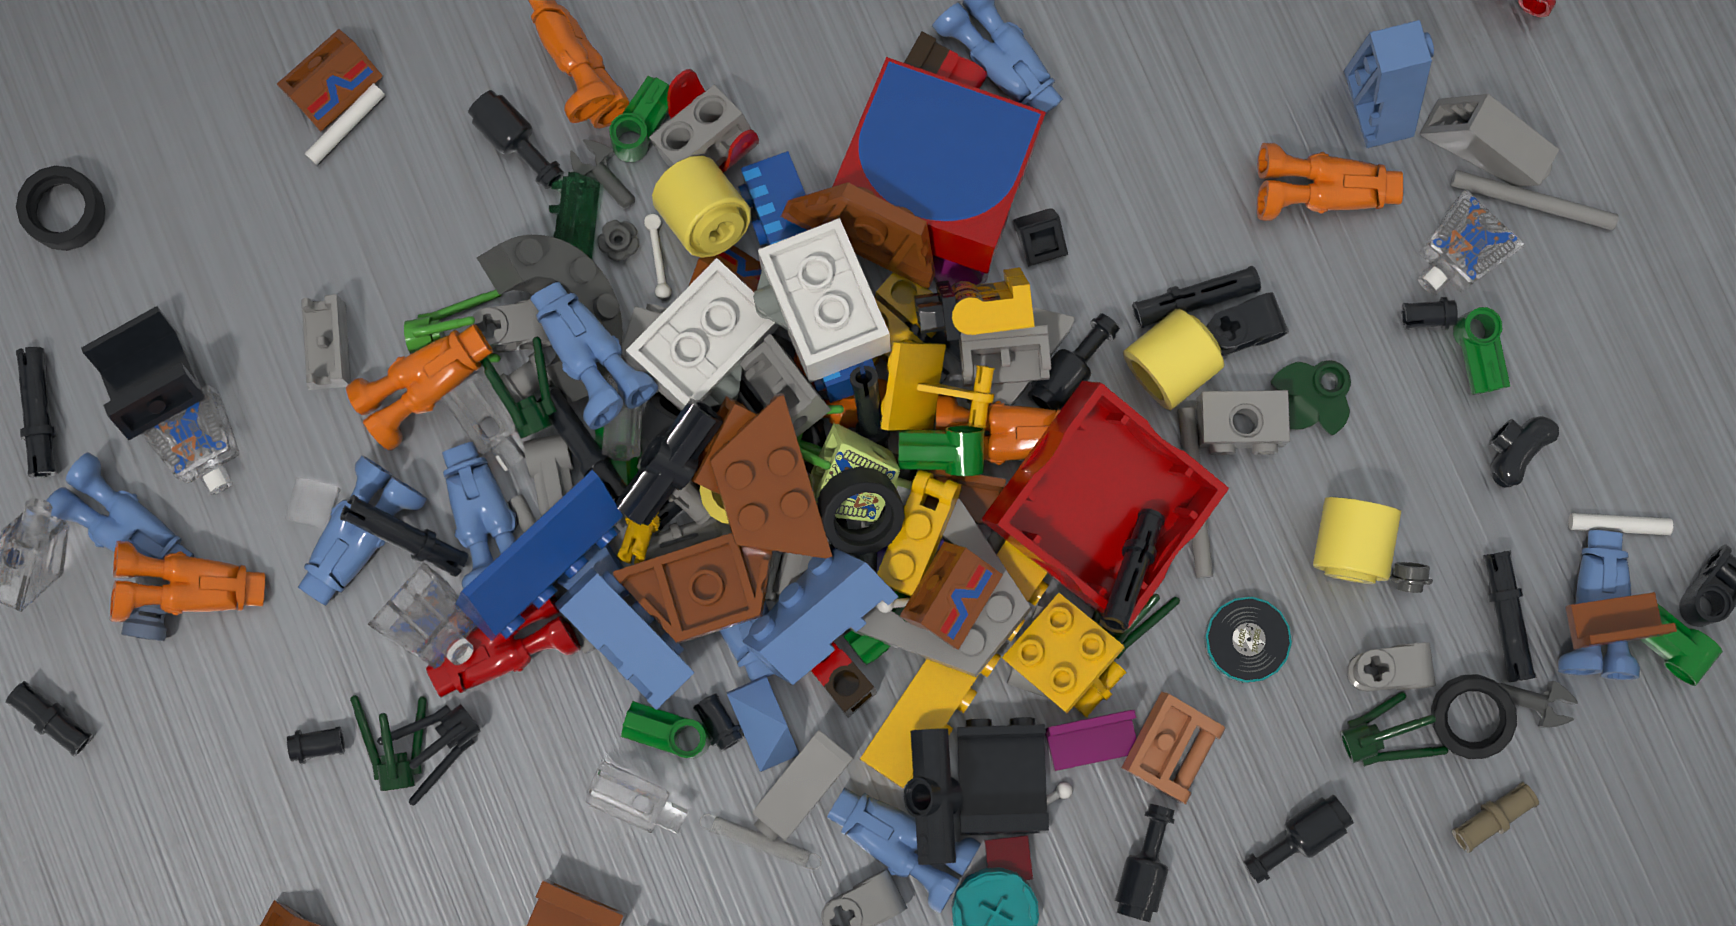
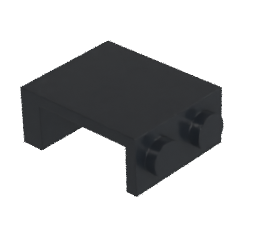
M158 306L81 347L83 354L99 371L111 400L103 405L107 416L128 440L135 438L205 399V395L177 330Z
M1018 717L1010 718L1009 725L992 726V719L966 720V727H957L959 784L963 794L960 806L961 836L1048 833L1049 813H1047L1045 724L1035 725V718Z

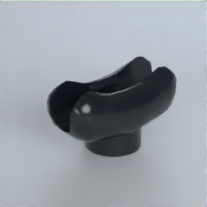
M1544 416L1533 417L1522 426L1513 419L1508 420L1489 442V445L1499 452L1491 464L1493 480L1503 488L1520 484L1523 481L1526 467L1532 458L1544 446L1558 439L1559 427L1557 423Z

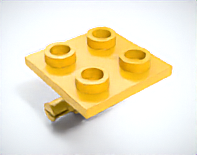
M893 342V349L887 363L889 376L886 395L881 403V429H933L938 394L972 400L967 425L986 428L988 405L993 403L995 395L991 393L995 368L976 365L977 370L973 390L940 384L946 348L945 344Z
M1060 593L1054 597L1002 657L1005 662L1064 712L1068 713L1074 706L1086 718L1089 717L1088 715L1102 699L1107 701L1113 695L1110 690L1127 673L1114 661L1125 647Z

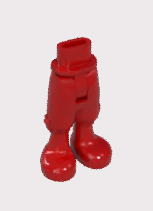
M555 595L539 609L534 604L529 606L521 614L525 620L524 624L508 639H505L500 634L491 641L477 628L452 645L447 651H442L444 655L436 666L431 664L426 667L428 676L438 695L442 698L455 690L463 693L467 689L492 681L512 671L521 672L531 662L532 654L542 650L557 649L560 653L567 656L579 652L581 646L570 624L562 616L551 620L542 628L524 638L514 639V636L521 629L560 613L554 604L557 602ZM464 641L473 650V653L466 662L460 664L450 654L456 652Z

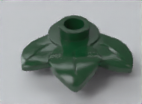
M1326 360L1315 366L1303 362H1295L1282 368L1271 380V385L1275 389L1288 390L1290 430H1303L1319 422L1320 426L1333 436L1347 423L1350 409L1345 396L1350 389L1351 378L1348 370L1339 362ZM1328 375L1334 378V389L1329 390L1323 387L1321 383L1323 376Z

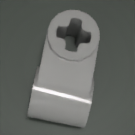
M531 299L509 305L485 307L479 309L472 316L475 318L474 324L478 326L485 338L484 332L487 331V324H495L494 337L486 338L493 350L491 354L515 350H534L532 340L536 336L540 337L542 348L552 346L541 323L537 320V313L539 311Z
M1430 643L1403 644L1392 646L1391 648L1372 649L1358 654L1350 660L1347 666L1348 680L1356 689L1367 692L1389 689L1411 690L1436 686ZM1369 664L1370 667H1377L1378 675L1365 674L1364 666Z
M886 869L853 886V889L830 900L822 910L821 921L823 926H831L829 920L835 917L833 909L840 906L842 910L848 911L851 909L853 916L848 919L849 926H876L908 908L889 870Z

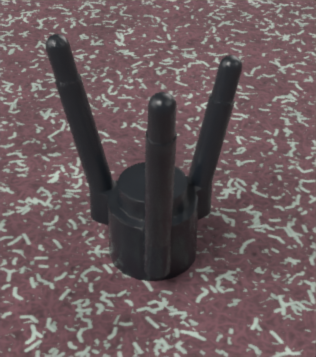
M446 704L434 714L391 732L392 741L441 722L440 725L434 728L440 738L409 763L411 769H416L446 745L449 749L454 747L411 796L409 804L412 806L416 805L461 753L475 743L472 738L481 732L461 704L452 711ZM379 737L377 740L379 745H383L382 737Z

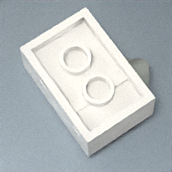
M840 218L758 250L762 272L757 290L753 296L756 312L760 317L770 319L787 329L809 383L891 351L890 333Z
M716 258L626 349V361L637 371H642L652 376L658 385V391L680 412L691 398L700 400L710 407L721 406L726 396L735 401L738 398L742 374L741 361L763 343L765 337L769 334L772 335L779 325L757 314L753 298L754 292Z

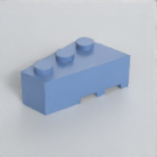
M1420 20L1370 32L1344 69L1366 149L1415 136L1432 63L1431 58L1434 56L1432 38L1428 32H1423Z
M831 546L829 547L832 557L827 559L812 557L808 563V569L796 582L784 588L779 595V601L767 615H763L752 624L749 635L742 641L776 676L791 685H794L835 650L831 643L847 629L852 627L857 632L867 623L863 616L883 600L889 605L899 597L866 562Z
M591 568L554 604L583 636L657 710L695 673L678 656L685 649L675 642L667 632L660 637L649 626L655 619L638 601L630 607L619 594L625 588L607 570L600 576Z

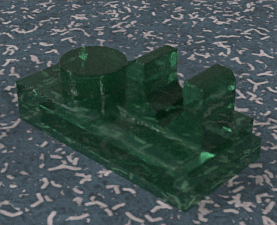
M568 172V176H563L561 181H554L551 186L552 190L561 193L560 204L549 205V212L557 215L553 237L573 245L592 259L600 183L580 173Z

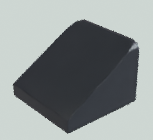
M1053 208L1013 220L1028 267L1068 255L1060 217Z

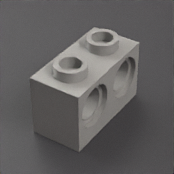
M714 84L706 92L697 96L691 104L671 120L665 122L649 138L669 167L688 157L701 155L711 158L719 167L727 160L732 142L742 132L750 130L751 127L743 113Z

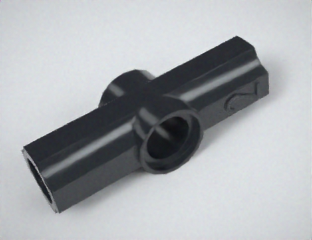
M691 398L665 435H657L649 443L642 455L639 471L616 501L617 508L633 522L649 526L675 489L682 490L691 481L697 470L700 454L723 424L722 417L704 402Z
M948 728L911 730L913 779L907 783L904 789V803L908 812L915 816L918 865L956 863L953 814L960 809L963 794L958 781L951 777Z

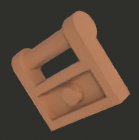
M1161 691L1121 768L1172 799L1186 805L1192 794L1188 791L1214 740H1220L1226 728L1171 694ZM1197 727L1200 731L1174 781L1169 780Z

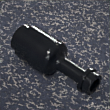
M489 90L471 105L468 113L473 118L472 124L502 155H510L513 152L518 153L538 174L535 179L538 185L541 184L545 189H549L561 179L564 171L560 168V164L557 161L549 163L530 143L529 137L533 131L532 126L503 95H497L493 90Z
M1100 313L1097 318H1093L1090 321L1093 329L1073 352L1060 349L1051 358L1049 380L1032 381L1031 385L1033 388L1028 392L1029 398L1039 408L1061 410L1080 383L1090 379L1091 370L1087 365L1088 360L1106 339L1113 341L1120 329L1113 319Z
M1334 794L1326 800L1321 797L1285 822L1284 827L1287 834L1282 841L1259 857H1255L1251 853L1243 864L1257 884L1263 880L1267 881L1270 879L1268 872L1295 853H1301L1306 858L1314 857L1347 834L1346 828L1354 824V822Z
M1149 803L1148 811H1145L1144 816L1149 817L1150 821L1142 851L1135 856L1129 855L1125 860L1115 901L1119 902L1116 913L1151 922L1153 912H1158L1168 874V867L1159 860V852L1166 825L1168 823L1174 824L1175 819H1173L1175 810Z

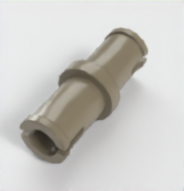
M1521 782L1517 787L1495 802L1489 800L1481 805L1482 811L1459 827L1452 829V834L1459 846L1464 851L1466 850L1467 853H1470L1475 847L1497 832L1503 834L1508 831L1510 823L1533 807H1537L1539 800L1534 791L1527 784L1525 785L1524 782Z

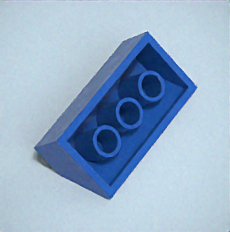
M591 470L461 591L455 604L491 641L500 634L505 639H508L524 624L525 620L521 614L529 606L534 604L538 609L541 608L557 592L553 584L563 574H566L569 579L574 577L589 562L584 555L595 544L602 550L620 533L616 525L622 519L623 514L617 508L616 503L599 476Z

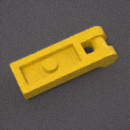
M922 469L918 470L913 480L911 492L904 507L905 517L901 531L892 543L889 544L877 572L878 576L891 589L912 596L933 561L961 491V484L952 480H947L946 482L939 481L933 478V473ZM927 495L939 499L936 510L923 506Z

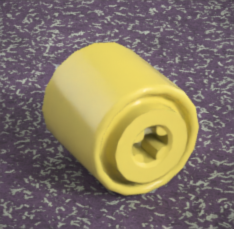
M702 155L688 157L671 166L657 181L652 193L655 209L691 255L700 258L713 257L730 249L742 238L751 221V208L716 163L711 158Z
M1181 309L1172 311L1123 351L1124 359L1138 382L1157 403L1170 411L1225 366L1221 355V348L1212 333L1198 318Z
M1325 498L1313 560L1314 568L1325 571L1324 575L1345 581L1364 584L1388 581L1401 511L1386 505L1356 499Z

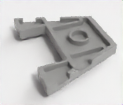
M958 498L942 537L951 544L966 547L1003 574L959 650L954 649L930 631L905 622L892 610L888 613H882L877 608V605L863 616L866 620V625L857 632L852 627L849 629L854 633L869 636L882 641L884 644L907 650L930 661L977 677L1031 611V606L962 501Z

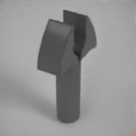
M584 139L583 143L586 148L595 155L596 166L582 163L579 157L571 150V165L578 183L581 185L587 178L596 179L623 209L630 207L635 201L634 195L608 168V160L614 156L613 150L602 143Z
M1549 681L1547 691L1541 694L1498 683L1510 694L1515 705L1536 710L1541 717L1538 724L1539 728L1556 727L1574 720L1572 717L1557 715L1552 707L1547 705L1557 699L1572 705L1578 704L1575 697L1556 681Z

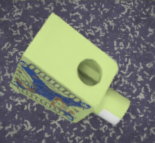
M833 423L819 454L820 458L831 463V468L825 470L814 465L809 476L816 503H818L821 490L829 479L843 470L865 467L874 468L887 475L895 485L903 506H905L911 492L912 481L898 477L900 468L893 453L887 448L839 424ZM864 492L856 494L843 501L837 509L835 516L836 518L873 522L879 518L885 506V501L882 496L876 493Z

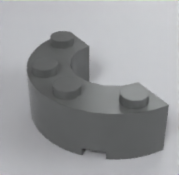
M522 235L508 239L476 257L499 295L512 290L529 292L534 295L552 283L560 282L568 294L575 293L578 300L592 312L611 336L614 335L615 338L619 339L620 346L622 345V318L615 293L600 268L578 248L550 236ZM556 354L555 358L546 366L547 373L556 388L562 391V395L569 404L588 396L587 389L582 380H575L563 371V363ZM596 363L598 371L607 380L611 374L600 363Z

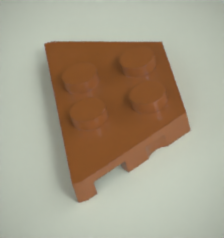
M848 182L787 201L780 217L806 230L840 218L855 254L926 289L930 288L935 276V267L927 221L915 216L909 209L892 205L876 197L869 189L856 187Z
M781 393L775 395L757 416L740 428L736 436L718 449L709 458L736 545L827 559L832 557V553L786 400Z
M732 533L615 570L613 574L614 578L633 595L638 603L653 616L674 641L680 644L763 616L773 550L736 545Z

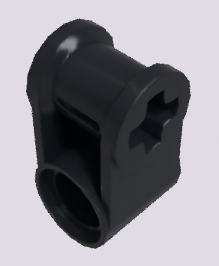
M1273 292L1256 296L1237 306L1221 310L1213 316L1206 326L1217 340L1222 356H1227L1252 346H1260L1272 342L1289 333ZM1219 327H1221L1223 332L1230 330L1232 336L1229 340L1226 335L1219 336L1216 331Z
M1727 544L1721 546L1711 555L1702 567L1699 576L1680 600L1679 611L1681 616L1692 626L1703 627L1723 621L1736 607V557L1731 554L1732 548ZM1702 595L1711 602L1712 612L1710 616L1701 610L1700 598Z

